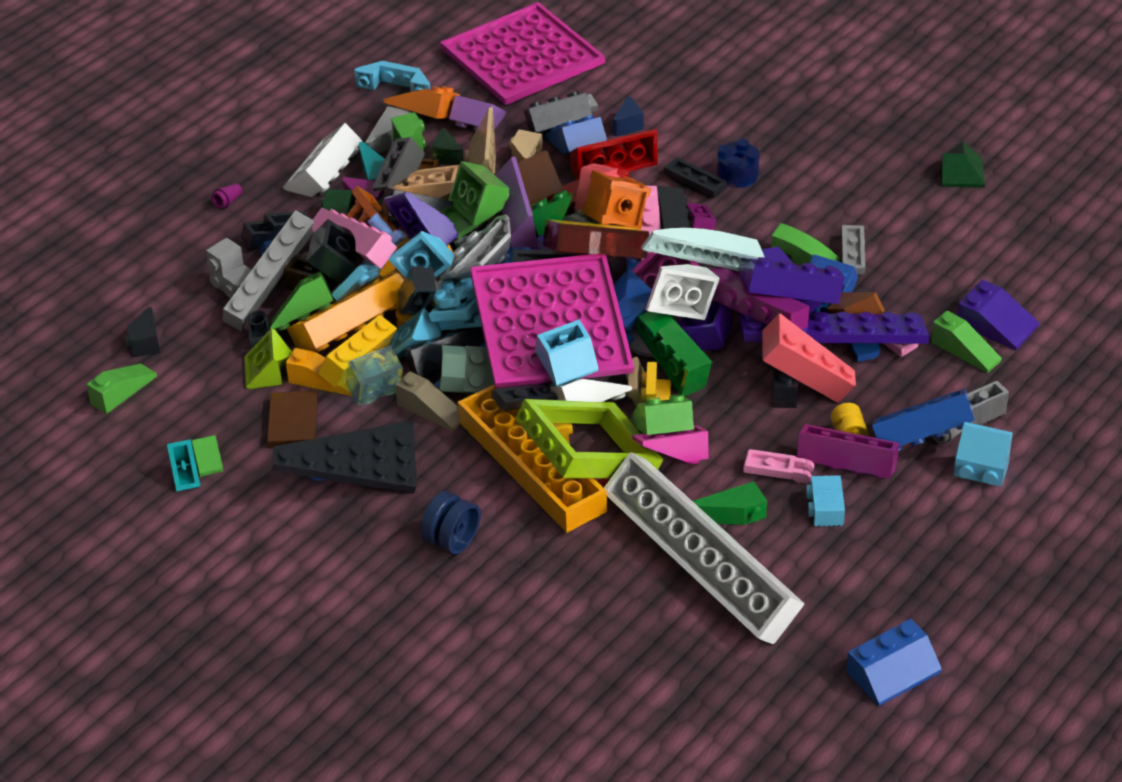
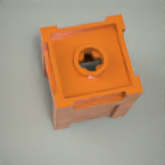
M592 170L586 203L583 204L581 212L601 224L641 229L643 224L641 220L647 197H650L652 188L630 177L623 176V178Z

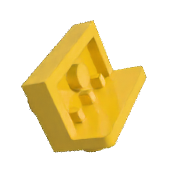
M647 362V372H642V386H646V388L641 389V402H646L647 398L652 397L669 400L671 380L657 379V362Z

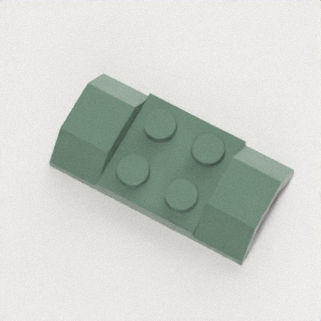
M442 345V366L439 385L441 392L475 394L494 385L486 347Z

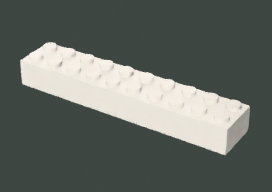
M630 452L605 485L604 489L607 491V496L758 639L774 645L805 605L645 458Z

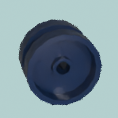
M443 491L430 502L424 513L421 523V536L425 541L433 545H440L442 549L452 554H459L470 545L475 537L480 524L481 510L477 504L461 499L460 496L450 491Z

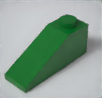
M754 481L693 501L717 524L745 525L766 518L767 500Z

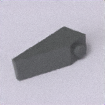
M411 137L394 140L374 182L373 191L385 190L386 187L392 188L418 170L425 153Z

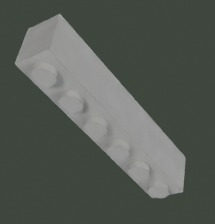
M296 210L224 307L223 322L241 332L248 324V315L259 309L284 274V268L295 255H298L313 234L314 221Z

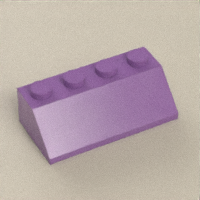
M511 157L495 175L510 188L509 198L505 202L503 209L497 212V215L507 214L509 217L511 248H536L538 243L532 211L516 157Z

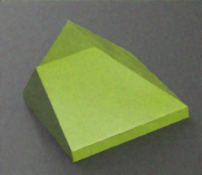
M272 328L244 356L246 388L248 389L282 385L281 369L286 365L292 351Z

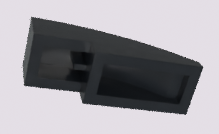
M298 211L301 214L307 216L303 211ZM294 212L265 214L263 221L243 223L242 240L249 249L259 248L264 242L274 240Z

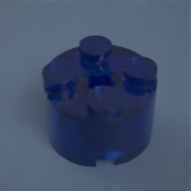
M738 139L736 142L720 145L717 153V177L727 181V186L731 183L736 184L737 188L754 184L759 176V150L752 144H749V141L746 139Z

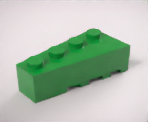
M650 311L638 315L635 330L668 379L671 380L678 394L685 397L704 389L712 361L677 324L671 315Z

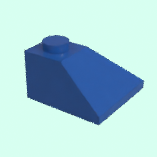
M628 269L614 283V289L623 325L631 332L636 327L638 315L648 312L646 306L652 289L632 270Z

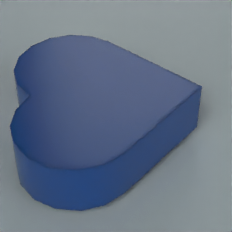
M851 343L850 345L851 352L857 362L874 359L880 353V345L878 343Z

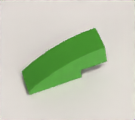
M780 223L772 234L771 248L779 247L785 254L791 255V261L795 264L803 265V263H810L813 254L840 262V258L829 248L798 229Z

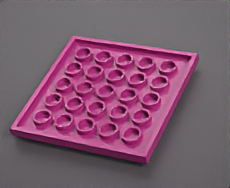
M539 2L440 42L441 49L505 105L605 63V56Z
M605 253L470 267L472 285L495 389L553 382L535 352L537 335L579 319L591 338L599 368L597 372L579 379L633 373L634 365Z

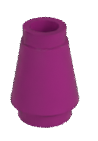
M235 183L215 189L211 195V200L217 208H227L242 194V188L239 184Z

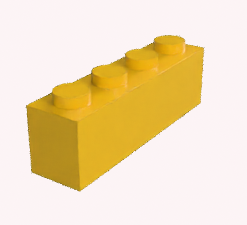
M377 316L329 353L318 374L336 388L368 363L375 353L379 354L387 348L397 328L383 316Z

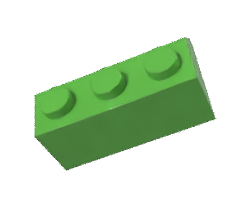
M461 161L448 200L454 201L453 207L472 225L477 226L503 209L505 202L509 198L510 188L484 165Z

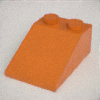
M432 86V89H422L384 98L383 103L433 118H449L455 96H460V94L453 92L454 89L451 87Z

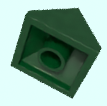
M964 141L941 155L942 187L985 188L982 157Z

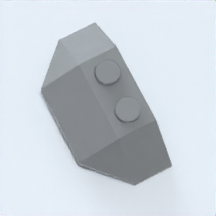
M507 214L496 217L439 277L442 280L453 279L458 281L471 276L470 267L500 264L505 259L504 254L509 250L511 240L510 221Z

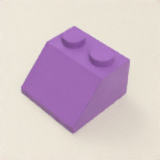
M456 95L449 119L455 122V126L467 129L468 125L474 127L473 130L476 131L488 108L493 107L495 130L505 117L506 111L493 104Z

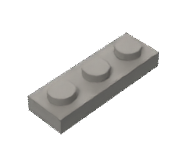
M842 225V263L855 266L858 275H865L864 226Z

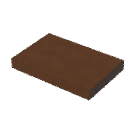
M317 391L271 393L268 448L316 439Z

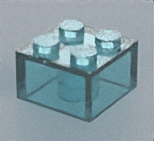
M387 346L348 361L346 384L357 405L362 403L369 404L380 396H389L396 393L395 384L401 380L403 367L392 346Z

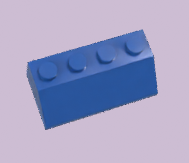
M966 388L877 418L872 426L878 439L899 442L898 451L902 450V445L911 443L912 446L925 442V437L934 435V438L948 434V430L957 427L958 430H962L964 422L971 423L975 421Z

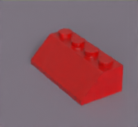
M654 129L577 147L570 152V169L577 180L580 178L582 167L593 163L605 165L610 161H614L628 172L658 165V131Z

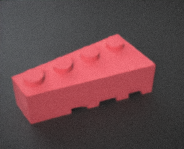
M779 313L763 329L764 362L837 403L856 386L855 370Z

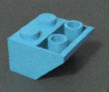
M580 319L537 335L535 352L556 387L599 370L591 338Z

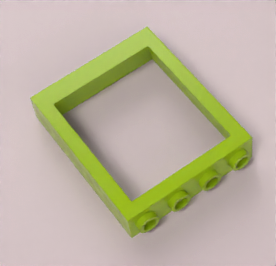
M524 399L516 416L519 424L563 478H611L630 452L645 458L657 470L663 461L662 457L655 450L644 447L632 440V435L641 433L613 402ZM552 423L600 424L624 453L575 452Z

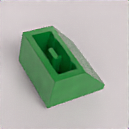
M566 190L561 191L552 197L553 200L547 201L544 198L532 205L531 211L534 226L539 236L560 228L562 223L552 220L564 221L574 197L573 191L567 193Z

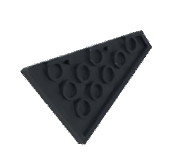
M405 421L274 446L271 454V471L414 493L416 490L413 422Z

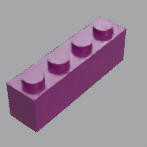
M805 424L799 432L797 458L813 461L814 464L827 465L831 469L843 468L855 474L868 473L873 474L876 478L885 479L891 478L896 470L899 442Z

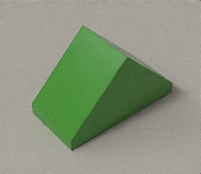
M216 436L192 440L193 453L200 477L223 472Z

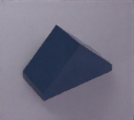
M627 96L613 118V136L616 137L644 129V113L630 96Z

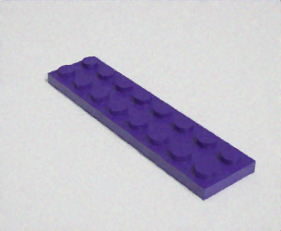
M815 312L814 314H809L808 327L802 329V331L818 343L928 344L929 334L922 316L916 313L901 315L891 312L883 314H872L869 312H862L860 314H849L847 312L827 314L825 312ZM739 313V325L743 341L763 342V329L767 325Z

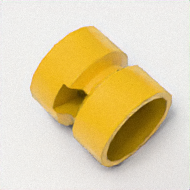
M843 403L833 409L831 421L835 430L868 436V431L858 405Z

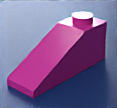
M694 425V430L652 435L644 433L632 435V440L640 445L685 461L687 464H697L700 460L709 459L708 431L698 425Z

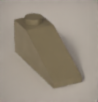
M409 371L395 384L397 405L452 432L461 425L459 423L458 406L429 380Z

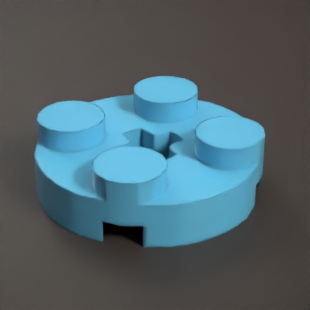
M471 276L455 282L453 279L443 281L441 288L433 296L435 305H438L441 309L461 305L460 300L466 297L468 301L473 299L475 294Z

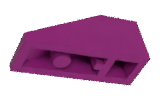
M687 203L686 208L689 209L688 220H691V228L715 231L716 218L709 208L702 204Z

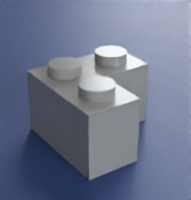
M225 238L206 250L207 265L210 271L211 284L226 293L229 298H232L251 272V269L243 264L241 247Z

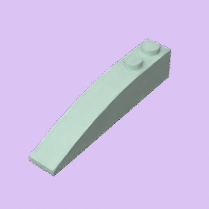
M697 228L654 230L641 246L642 250L736 271H738V266L747 260L764 257L756 239Z

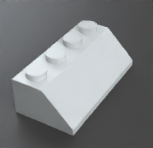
M344 123L320 141L283 188L287 191L313 197L318 192L323 194L330 187L329 181L332 182L339 176L338 170H342L350 162L348 158H352L359 151L357 147L362 140Z

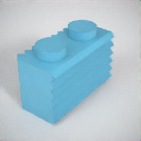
M811 476V484L806 485V498L812 501L808 502V516L813 517L814 526H843L845 507L841 476Z

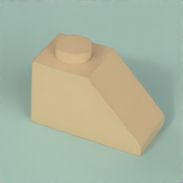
M524 130L517 131L509 144L510 149H512V157H516L517 163L543 151L542 134Z

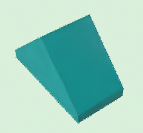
M191 439L167 444L176 491L200 487Z

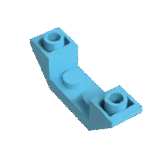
M380 61L358 67L354 70L356 87L375 90L380 82L410 87V92L430 89L429 81L422 71L416 67Z

